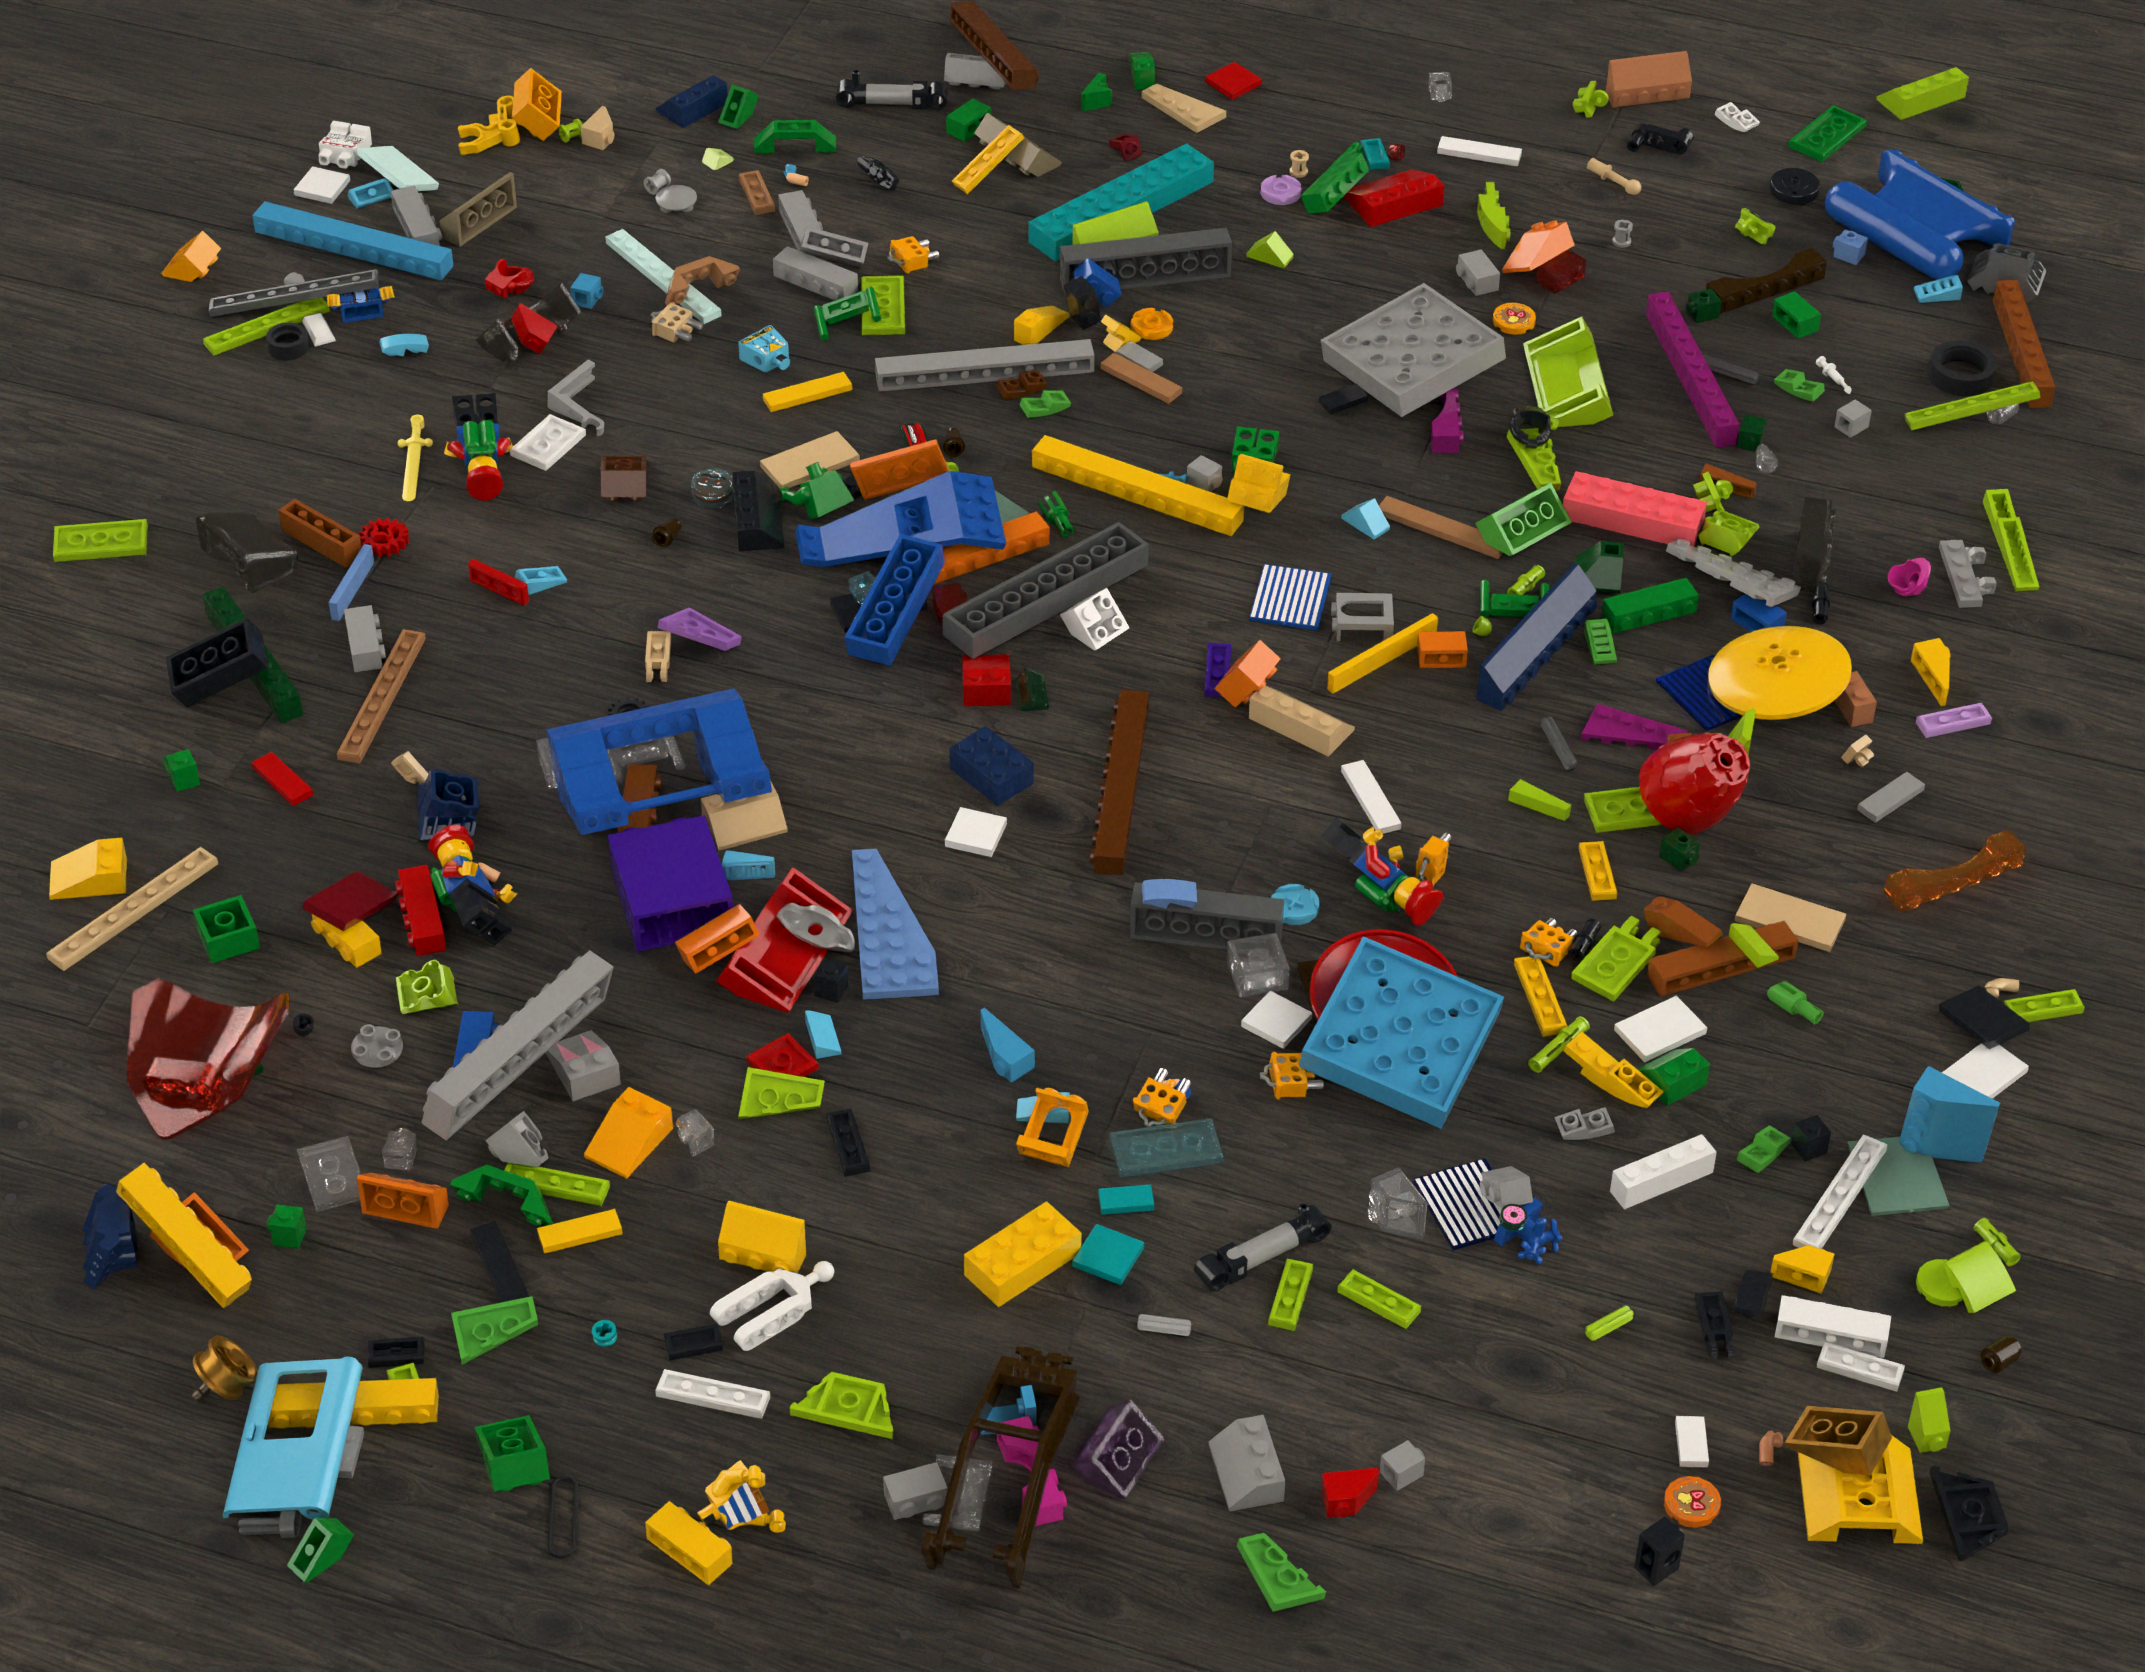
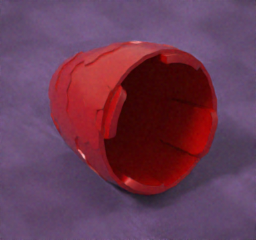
M1699 733L1673 740L1658 747V750L1652 753L1641 766L1639 790L1642 801L1646 804L1651 814L1671 831L1680 828L1690 835L1704 832L1720 822L1740 798L1747 783L1750 759L1740 742L1721 733Z

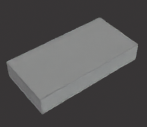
M1132 341L1116 351V354L1151 372H1154L1163 365L1162 358Z

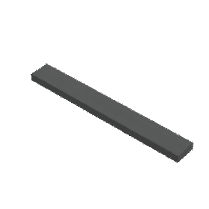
M375 269L211 298L209 314L210 317L322 298L327 297L329 294H344L378 288L379 273Z

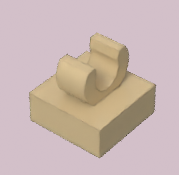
M1865 734L1850 745L1841 758L1847 764L1855 759L1860 767H1864L1869 763L1868 760L1874 756L1873 752L1867 748L1872 740Z

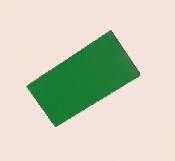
M1832 105L1790 139L1788 147L1823 162L1865 128L1867 120Z

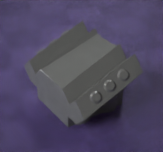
M1997 243L1993 244L1992 249H1986L1976 255L1967 282L1973 291L1982 286L1985 292L1989 294L1995 292L1996 281L2018 280L2024 299L2028 303L2038 297L2046 269L2040 261L2034 260V251Z

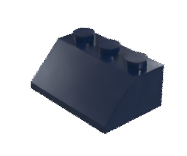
M712 75L658 106L656 112L680 127L685 128L725 105L728 97L727 83Z

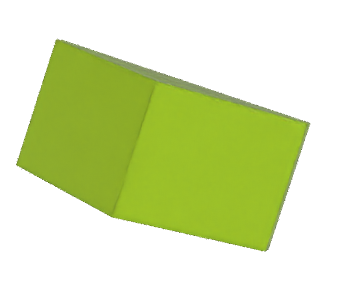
M1274 231L1255 242L1246 253V257L1285 268L1292 260L1293 253L1277 232Z

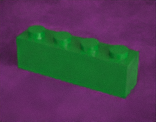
M1362 153L1340 156L1301 195L1308 214L1328 212L1369 171Z
M1683 578L1603 599L1601 617L1608 620L1610 629L1614 634L1697 612L1699 594L1689 580Z

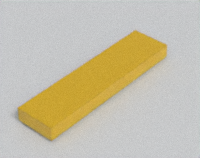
M1008 125L952 180L954 186L968 194L1024 139L1023 134Z
M841 372L764 393L763 401L770 412H775L851 391L852 383L846 374Z
M1529 956L1515 958V969L1542 1037L1558 1035L1562 1028H1567L1568 1026L1541 959H1533Z

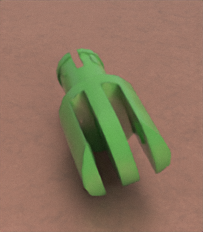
M1787 981L1770 987L1767 992V996L1772 1002L1791 1015L1797 1013L1802 1015L1814 1025L1821 1020L1824 1014L1823 1010L1807 1001L1804 992Z

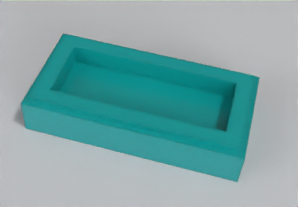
M1380 138L1360 140V145L1363 147L1362 152L1369 170L1390 168V161Z
M1151 1184L1098 1189L1101 1215L1154 1211Z

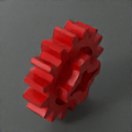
M387 517L385 521H382L380 518H377L376 522L369 521V526L363 525V531H359L361 547L364 544L372 545L373 555L378 554L379 558L383 554H386L388 557H391V553L399 554V549L405 550V544H409L408 528H405V523H398V519L390 521L389 517Z

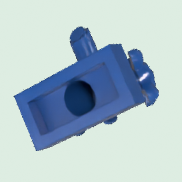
M1535 1197L1532 1203H1527L1522 1207L1525 1211V1220L1520 1224H1512L1506 1220L1498 1226L1494 1240L1502 1247L1518 1235L1524 1240L1521 1246L1525 1249V1251L1518 1252V1258L1526 1257L1529 1260H1535L1537 1264H1541L1543 1259L1539 1254L1546 1252V1248L1542 1247L1544 1243L1551 1241L1552 1251L1557 1252L1559 1250L1558 1242L1562 1240V1236L1557 1229V1221L1555 1219L1550 1220L1551 1229L1544 1231L1547 1219L1545 1217L1538 1218L1543 1204Z

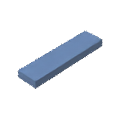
M364 544L330 599L329 608L332 620L340 621L344 614V609L348 608L373 566L372 545Z

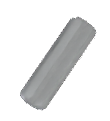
M1140 1314L1138 1317L1137 1327L1139 1330L1189 1336L1191 1332L1190 1320Z

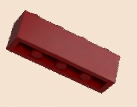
M428 865L398 870L399 880L395 881L397 895L403 896L399 898L401 913L406 912V915H403L405 930L410 929L411 931L407 932L409 947L415 948L416 956L446 951L443 927Z

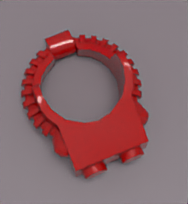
M500 259L495 269L485 278L486 289L502 298L508 297L507 292L512 294L516 291V294H520L534 283L532 270L526 267L522 269V267L507 266L505 259Z

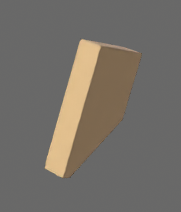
M409 751L396 757L391 762L403 778L413 784L417 782L424 783L428 776L426 770Z

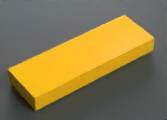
M1604 841L1579 843V853L1592 901L1617 899V890Z
M612 1209L539 1227L537 1232L545 1254L622 1235V1227L616 1210Z

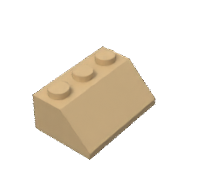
M772 782V792L726 803L717 794L701 798L702 816L705 815L712 839L718 851L788 832L779 796Z

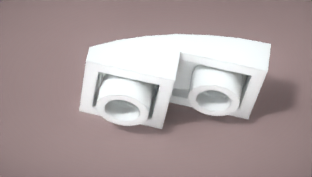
M1732 102L1717 108L1714 114L1722 122L1741 132H1746L1760 123L1747 109L1741 112Z

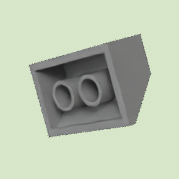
M1264 1415L1236 1419L1208 1442L1229 1512L1284 1502L1285 1478Z

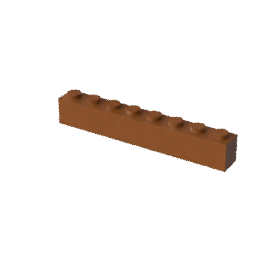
M2010 279L1996 281L1993 304L2021 384L2034 382L2040 391V398L2027 401L2029 408L2051 407L2055 384L2018 280Z

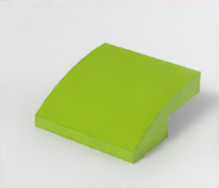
M1983 1241L1943 1262L1952 1288H1959L1968 1313H1975L2016 1291L2005 1266L1988 1241Z

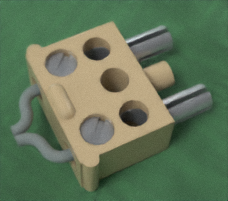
M670 302L663 310L652 312L650 315L653 317L652 335L660 336L673 343L678 338L689 342L692 338L690 333L693 327L701 330L703 323L692 319L693 312L676 305L675 302Z

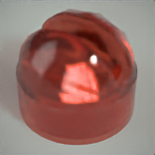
M1399 143L1390 145L1388 148L1389 157L1394 160H1402L1405 154V146Z

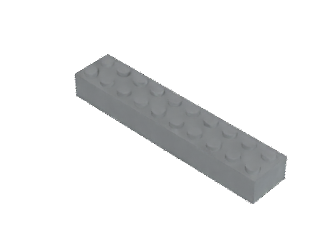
M590 950L584 956H578L569 969L562 970L554 982L551 984L547 983L542 988L538 996L535 998L531 997L523 1009L515 1011L510 1016L508 1022L504 1025H499L494 1030L492 1036L481 1040L471 1054H465L455 1068H449L439 1082L435 1081L429 1086L426 1093L428 1095L427 1102L423 1107L422 1124L443 1139L448 1140L605 1000L614 967Z

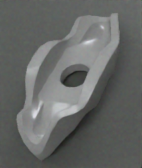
M789 903L777 914L778 920L791 934L812 946L842 952H852L854 950L855 940L851 930L844 927L832 912L816 905L803 907L795 903ZM818 924L823 930L819 935H811L808 932L809 927Z

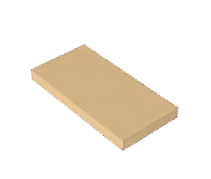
M836 431L760 460V467L779 488L787 486L789 489L811 479L806 469V466L819 462L821 468L824 467L828 471H836L849 466L852 462L859 461L860 455Z
M1751 884L1735 916L1736 922L1750 925L1754 928L1785 921L1798 939V942L1828 952L1831 951L1846 919V913L1756 884Z

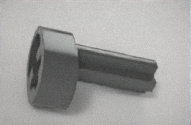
M299 1510L281 1511L280 1517L241 1518L238 1524L240 1527L239 1534H280L281 1538H298L302 1514Z

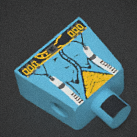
M771 325L738 342L739 359L763 372H768L776 367L785 370L790 365L788 343Z

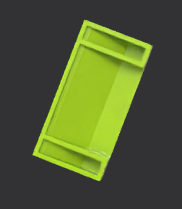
M1579 317L1523 343L1538 407L1542 408L1546 414L1558 419L1559 424L1557 427L1593 425L1613 416L1594 339L1583 317Z

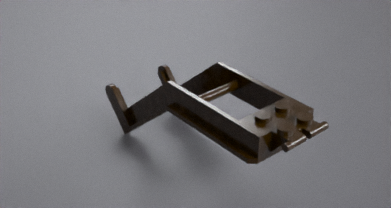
M1017 1346L1015 1354L1020 1355L1018 1359L1001 1356L959 1445L937 1534L926 1531L922 1543V1555L928 1569L936 1570L937 1564L943 1565L946 1551L950 1552L951 1549L964 1551L966 1537L954 1535V1532L951 1530L970 1456L981 1431L1039 1442L1014 1543L1008 1546L996 1544L993 1552V1558L1004 1560L1003 1564L1013 1588L1020 1589L1049 1470L1079 1404L1080 1397L1075 1393L1077 1371L1063 1368L1065 1364L1072 1365L1073 1357L1048 1352L1047 1356H1043L1041 1350ZM1003 1385L1020 1389L1021 1386L1032 1385L1034 1392L1059 1397L1044 1432L987 1420Z

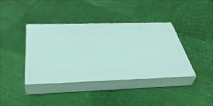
M393 146L358 149L357 155L399 189L414 185L417 191L438 189L439 183Z

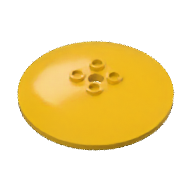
M1777 626L1752 631L1725 645L1712 660L1708 678L1712 694L1727 709L1740 715H1744L1747 711L1754 709L1756 710L1755 718L1779 720L1807 715L1833 702L1846 689L1851 678L1852 667L1847 650L1832 636L1806 627Z

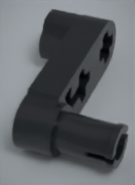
M1641 123L1632 132V137L1627 142V148L1631 152H1637L1641 144L1675 154H1684L1693 142L1694 135L1687 128H1682L1676 132L1651 124Z

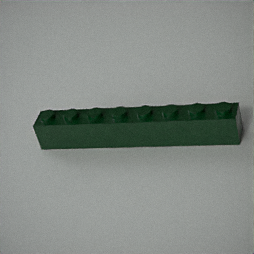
M224 586L202 594L206 616L217 631L246 618ZM264 644L268 668L249 678L282 724L303 716L299 692Z

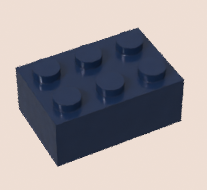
M984 726L949 748L950 769L997 806L1034 784V762L987 726Z

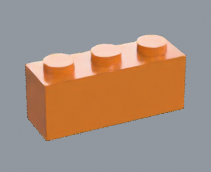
M738 904L679 939L675 944L684 962L696 974L757 938L760 934L752 917Z

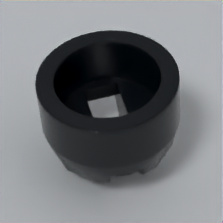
M308 1014L297 1015L293 1020L295 1033L299 1036H307L312 1033L314 1029L313 1018Z

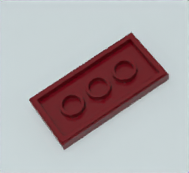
M356 871L304 900L302 908L336 928L345 931L396 901L398 895L397 892Z

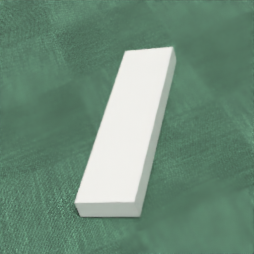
M1442 136L1437 154L1518 166L1522 149Z
M1361 760L1341 765V772L1375 830L1380 829L1382 834L1400 830L1401 821L1365 761Z
M664 1369L656 1388V1397L762 1419L770 1400V1391Z

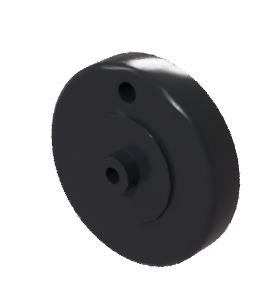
M1786 168L1772 175L1769 189L1771 194L1782 202L1806 204L1818 197L1820 181L1813 173L1807 170Z

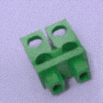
M1237 426L1232 452L1231 471H1233V474H1235L1240 454L1274 463L1279 449L1280 431L1260 429L1257 439L1256 428ZM1249 434L1252 437L1249 439H1242L1240 435ZM1265 436L1272 437L1274 440L1266 442L1263 441L1262 438Z

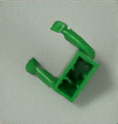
M819 462L806 466L811 479L801 483V489L797 492L789 491L787 486L778 488L782 493L781 502L787 500L796 506L805 503L809 519L821 517L854 501L843 483L842 475L835 470L828 471L824 467L821 468Z

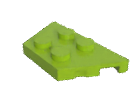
M831 1372L822 1379L819 1385L807 1391V1397L800 1403L794 1402L790 1406L791 1416L889 1439L893 1438L890 1410L886 1398L885 1385L882 1383Z

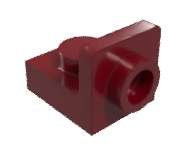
M1125 133L1108 140L1110 148L1119 149L1122 152L1124 161H1129L1142 155L1138 135Z

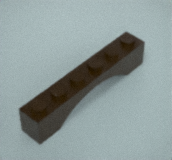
M1810 248L1795 253L1792 260L1785 267L1772 274L1756 278L1723 277L1708 282L1706 290L1713 289L1720 298V313L1824 279L1827 261L1817 251Z

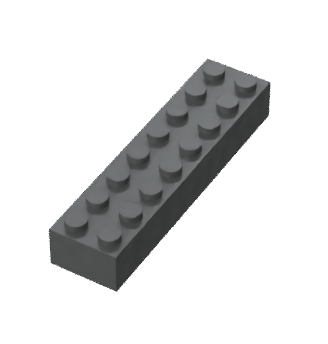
M1227 228L1060 246V283L1066 296L1064 285L1075 279L1073 271L1087 258L1116 277L1120 289L1231 277L1232 241Z

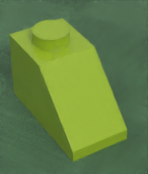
M1942 1387L1916 1392L1908 1429L1920 1453L1936 1452L1947 1447L1950 1424Z

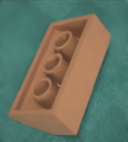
M1687 51L1609 60L1606 93L1612 107L1690 98L1692 78Z

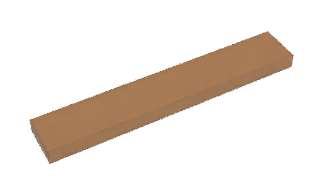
M1386 496L1379 505L1385 518L1496 559H1499L1503 553L1486 544L1477 528Z

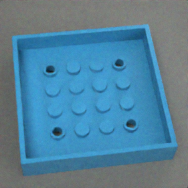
M1363 936L1302 1050L1299 1067L1442 1129L1500 1014L1504 996Z

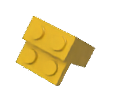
M1240 454L1234 478L1231 480L1227 501L1270 513L1286 496L1291 474L1282 472L1284 467L1282 465Z

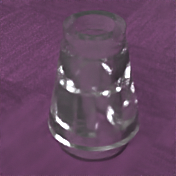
M1759 445L1756 448L1757 469L1765 474L1775 471L1778 465L1777 457L1768 446Z

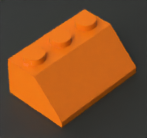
M375 1173L360 1174L357 1177L362 1214L436 1229L439 1228L449 1206L447 1188Z

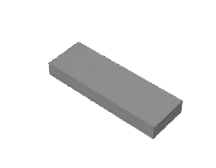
M1906 772L1860 802L1857 810L1876 823L1924 791L1925 784Z

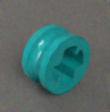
M609 1320L596 1322L592 1327L594 1342L599 1346L612 1345L617 1340L615 1324ZM604 1331H609V1333H606L604 1337L600 1336V1334H603Z

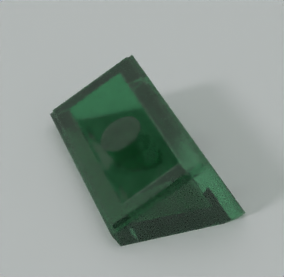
M1024 668L1016 678L1020 710H1047L1049 704L1045 676Z

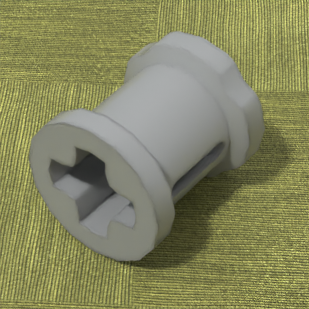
M659 169L655 175L644 179V187L650 194L655 195L660 188L670 185V175L664 169Z
M1618 220L1615 222L1614 229L1616 232L1612 243L1616 247L1625 248L1630 246L1632 222L1628 220Z

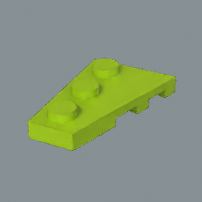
M748 1067L738 1120L818 1109L821 1105L825 1081Z

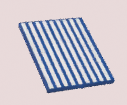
M1264 564L1249 621L1318 631L1332 573Z

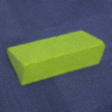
M1737 923L1730 925L1729 937L1757 968L1779 959V956L1750 925Z

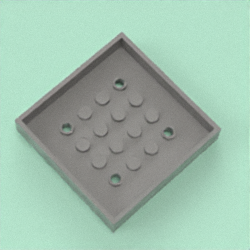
M1425 283L1321 339L1323 360L1355 384L1357 383L1362 389L1401 417L1506 359L1504 337Z

